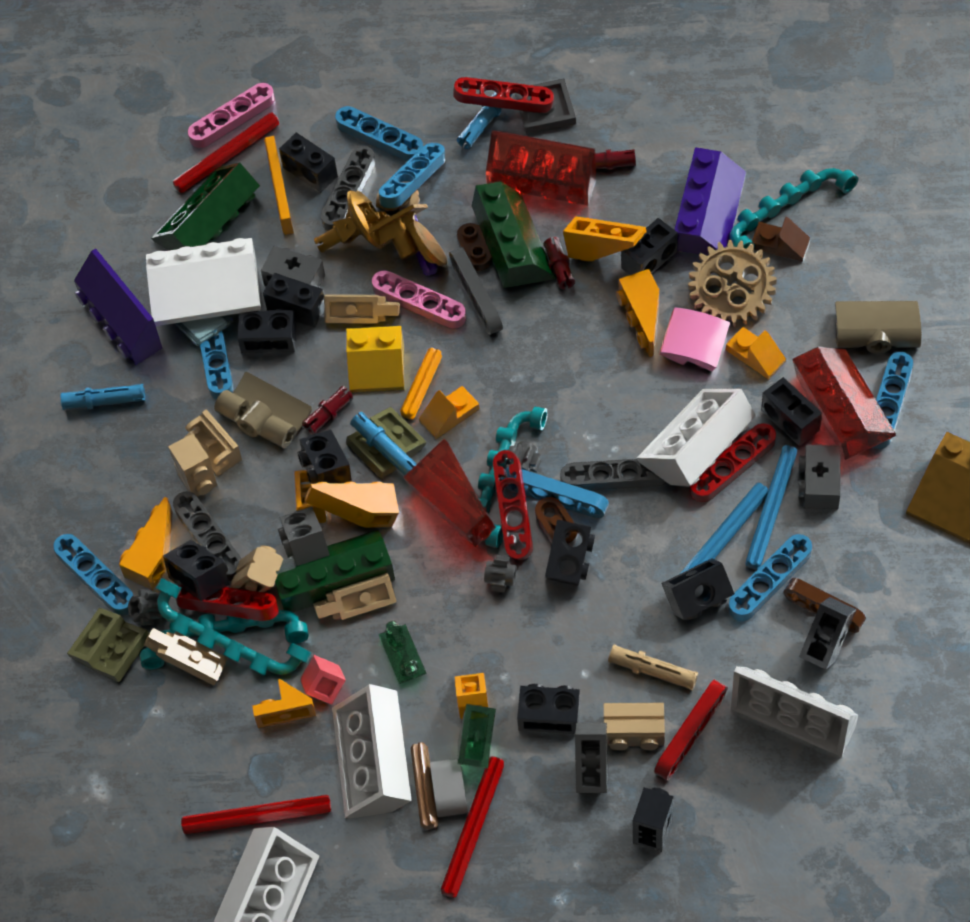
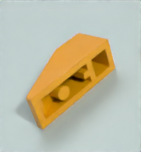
M575 216L563 230L569 258L594 261L634 247L647 231L646 227Z

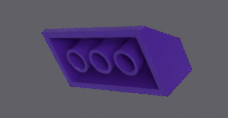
M697 147L694 149L674 229L678 232L677 251L698 255L701 253L708 256L709 246L715 251L718 250V242H721L724 248L728 247L730 232L734 227L746 171L721 151Z
M96 248L92 250L74 279L78 290L75 292V296L82 306L87 304L93 320L104 325L103 330L109 340H116L118 343L117 348L125 359L129 357L137 365L163 349L154 319Z

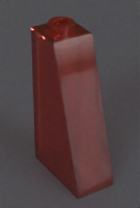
M445 439L403 477L414 493L474 547L486 540L496 528L457 455Z

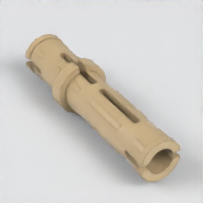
M615 644L608 658L609 663L632 669V673L639 674L641 672L683 686L692 691L698 677V672L696 671L694 672L646 656V652L639 651L637 653Z

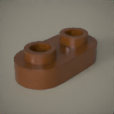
M466 223L459 227L457 230L459 247L465 250L475 271L486 270L492 263V257L480 226L475 223Z
M545 497L536 504V520L552 544L557 520L574 523L563 504L554 497ZM547 513H553V514H554V516H552V517H547V516H545V515H546ZM570 532L565 540L572 547L577 542L578 533Z

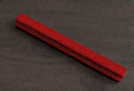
M273 112L268 113L174 179L173 185L179 193H183L277 127L279 125L278 117Z
M491 756L488 759L441 886V893L445 896L455 898L459 892L504 768V761L501 758Z
M320 795L183 816L181 818V827L184 834L329 813L331 811V800L329 795Z

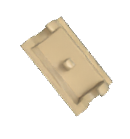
M207 409L186 425L185 429L189 432L186 436L192 433L195 435L208 455L213 472L217 477L242 460L239 446Z

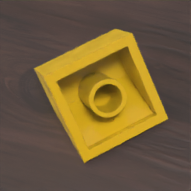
M401 326L347 329L346 352L349 391L352 393L405 390L404 341Z

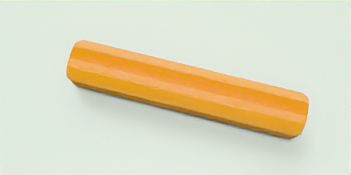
M429 348L401 407L400 412L403 418L409 420L415 418L442 358L439 349Z

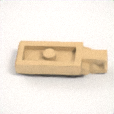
M328 294L324 296L325 323L378 324L379 321H386V316H398L400 313V302H386V296Z
M385 573L332 590V592L326 594L327 599L316 602L313 605L318 619L332 615L333 619L341 618V620L396 603L397 601L389 575Z
M152 628L144 643V646L157 652L156 655L162 658V660L212 685L216 684L228 659L226 656L178 632L174 634L167 632L164 634Z

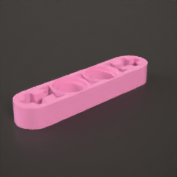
M267 83L256 84L193 123L188 129L190 143L194 147L204 148L269 108L275 101L272 86ZM241 105L249 107L245 112L236 111V108ZM220 118L228 120L224 125H216L215 121Z
M379 271L372 278L374 293L379 296H386V300L389 302H400L401 307L448 328H459L466 322L464 305L454 299L390 271ZM405 290H411L415 293L413 297L408 299L402 298L400 294ZM429 300L438 303L433 309H427L423 306Z

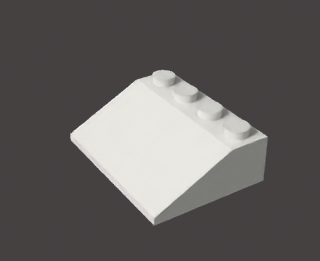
M238 238L228 242H212L203 246L182 247L177 250L156 251L146 254L151 315L156 326L261 310L258 269L252 238Z
M736 666L734 670L731 710L838 756H843L855 730L858 714L854 713L852 709L845 705H835L827 702L819 694L806 693L799 690L788 681L780 682L773 679L766 672L759 669L752 670L747 667Z

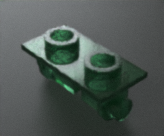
M396 621L388 622L385 625V632L378 635L398 683L402 684L427 674L406 624L400 625Z

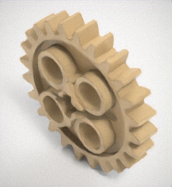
M729 240L728 247L725 248L721 242H718V250L716 251L709 246V255L706 256L700 253L699 259L701 263L693 262V269L697 272H689V279L693 281L688 283L689 290H694L690 293L691 300H696L694 303L695 309L703 307L702 313L711 314L725 321L731 320L733 327H736L737 320L739 319L742 320L744 325H747L748 316H751L756 321L757 311L765 314L766 307L764 304L772 305V298L769 295H776V288L772 285L777 284V277L772 276L775 274V268L768 267L770 258L762 259L763 250L754 253L753 244H750L747 249L743 248V241L741 240L737 247L733 246L732 240ZM727 262L733 265L729 270L720 268L721 264ZM748 274H755L758 277L754 281L744 279ZM712 285L721 288L717 293H710L707 289ZM747 291H754V294H750ZM739 296L745 299L742 304L738 305L731 302L733 298Z

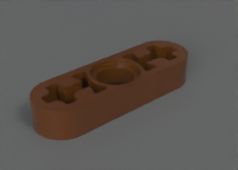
M792 578L783 591L784 596L789 601L815 615L820 604L829 597L857 609L849 627V632H859L866 620L865 614L858 608L801 579Z

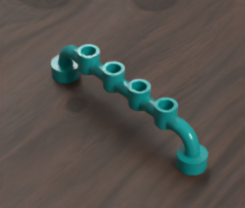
M835 168L824 169L817 174L812 170L805 171L800 177L801 184L794 187L791 183H786L779 191L780 197L774 200L770 196H765L759 202L758 207L760 209L753 213L749 209H745L738 215L737 220L739 223L730 232V240H732L733 246L737 247L740 240L743 241V248L745 249L750 244L754 245L747 236L740 237V235L746 230L752 231L756 229L758 223L763 219L775 217L781 208L787 204L793 205L797 203L801 196L809 190L811 192L816 191L825 180L836 179L835 185L843 193H848L857 185L858 176L851 170L841 171Z
M535 406L532 411L517 413L511 418L507 428L499 427L497 430L496 443L500 444L498 451H489L487 466H490L491 470L489 474L481 473L478 480V489L483 491L480 498L472 497L469 503V513L473 514L471 524L473 531L478 537L485 539L486 546L499 548L503 540L501 525L491 523L488 528L483 526L484 517H487L490 511L492 496L497 492L493 459L498 452L508 450L510 446H514L517 430L522 423L530 422V428L543 430L548 415L546 408ZM504 458V463L500 464V466L504 469L507 466V458Z
M163 578L160 579L156 586V589L160 591L157 600L158 610L162 617L173 623L172 630L184 636L191 632L199 636L198 643L210 649H213L214 645H218L225 649L224 656L236 662H239L242 657L251 662L250 669L264 676L267 670L279 675L289 674L299 666L301 661L307 664L312 654L310 651L291 643L286 651V654L291 656L289 660L285 663L276 662L172 610L169 606V600L171 597L177 599L182 589L181 587Z
M279 610L275 618L267 621L227 616L225 620L216 621L215 616L212 614H204L198 618V623L216 632L230 631L232 633H239L244 631L246 627L257 625L261 628H267L272 626L274 622L285 621L288 623L284 627L287 642L294 644L302 643L309 637L307 624L300 621L297 615L288 610ZM170 622V630H164L161 632L164 634H166L167 632L174 634L176 631L171 629L173 623ZM188 632L186 637L191 638L197 635ZM148 647L140 653L141 666L148 670L162 667L164 660L156 655L157 652L152 651Z

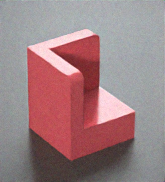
M313 655L300 681L307 695L332 705L346 679L339 665Z

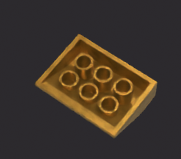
M946 432L906 510V514L970 544V442Z

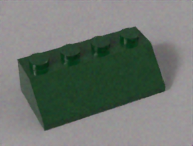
M240 162L219 167L151 239L168 251L177 250L182 247L203 246L209 240H214L222 233L221 227L238 216V209L243 204L246 205L256 196L254 192L260 185Z
M502 182L476 185L471 206L503 288L554 280L555 275L549 266V260L522 194Z
M375 530L328 545L329 556L296 566L293 557L284 559L279 571L276 572L278 575L275 580L283 609L294 613L313 607L314 603L327 599L326 594L332 592V590L388 573L390 581L395 580L393 565L379 531Z

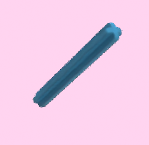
M785 445L782 448L746 558L745 565L748 568L758 570L761 567L797 456V449L795 447Z
M756 483L681 573L711 558L715 559L767 497L768 488L761 483Z

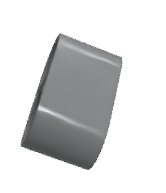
M460 758L430 762L437 817L468 813Z

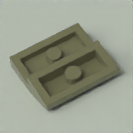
M392 407L370 417V420L377 427L381 426L386 431L385 434L410 458L414 457L426 445V441ZM358 431L347 436L346 445L380 479L397 470L374 446L370 447L366 443L367 440Z
M99 607L67 654L93 671L120 682L143 649L149 632L144 628L125 622L121 615Z

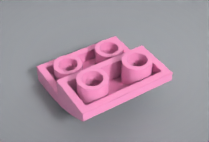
M674 308L659 355L682 365L689 361L713 372L717 367L730 322L706 313Z

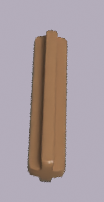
M420 742L413 744L410 749L420 825L425 830H429L438 826V817L429 751L427 745Z

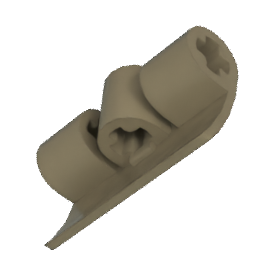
M918 301L835 302L837 319L836 348H862V346H866L869 352L880 354L889 351L892 346L895 348L921 347L922 332Z
M245 372L233 393L229 390H224L218 396L214 410L236 422L238 427L248 436L257 437L260 435L281 448H286L302 429V421L310 416L312 407L249 372Z

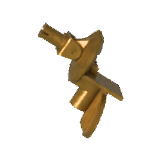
M351 190L347 192L348 211L346 217L332 222L333 229L314 238L315 244H321L317 246L321 253H324L340 242L343 244L351 243L359 235H362L370 244L379 249L393 242L401 260L420 251L429 263H436L441 267L448 263L447 257L437 240L420 222L415 220L416 214L428 208L427 204H412L390 217L389 215L387 216L386 211H376L372 202L358 190L356 192Z

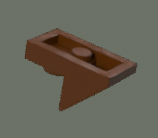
M785 217L782 227L759 222L752 242L754 243V250H763L766 253L803 262L810 237L790 218Z

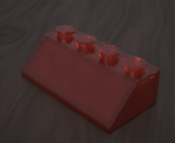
M492 130L486 166L487 184L502 182L522 195H534L548 200L555 199L576 205L589 206L596 183L595 149Z
M816 347L792 359L799 382L812 404L822 412V421L835 444L840 446V452L845 460L896 436L894 429L846 349Z

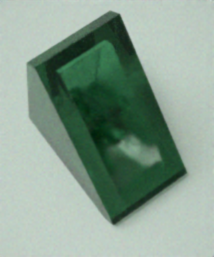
M466 704L458 738L457 764L484 769L488 768L496 709Z

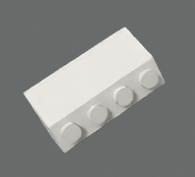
M702 389L637 457V460L670 485L691 486L699 480V476L708 467L715 463L716 458L732 445V441L739 433L748 428V424L754 419L756 414L742 389Z
M369 684L332 707L345 818L349 819L390 813L411 802L397 691Z
M275 827L253 829L214 922H292L317 864L319 855Z

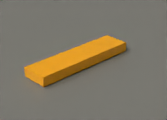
M274 136L265 137L264 141L282 231L285 235L292 234L294 232Z

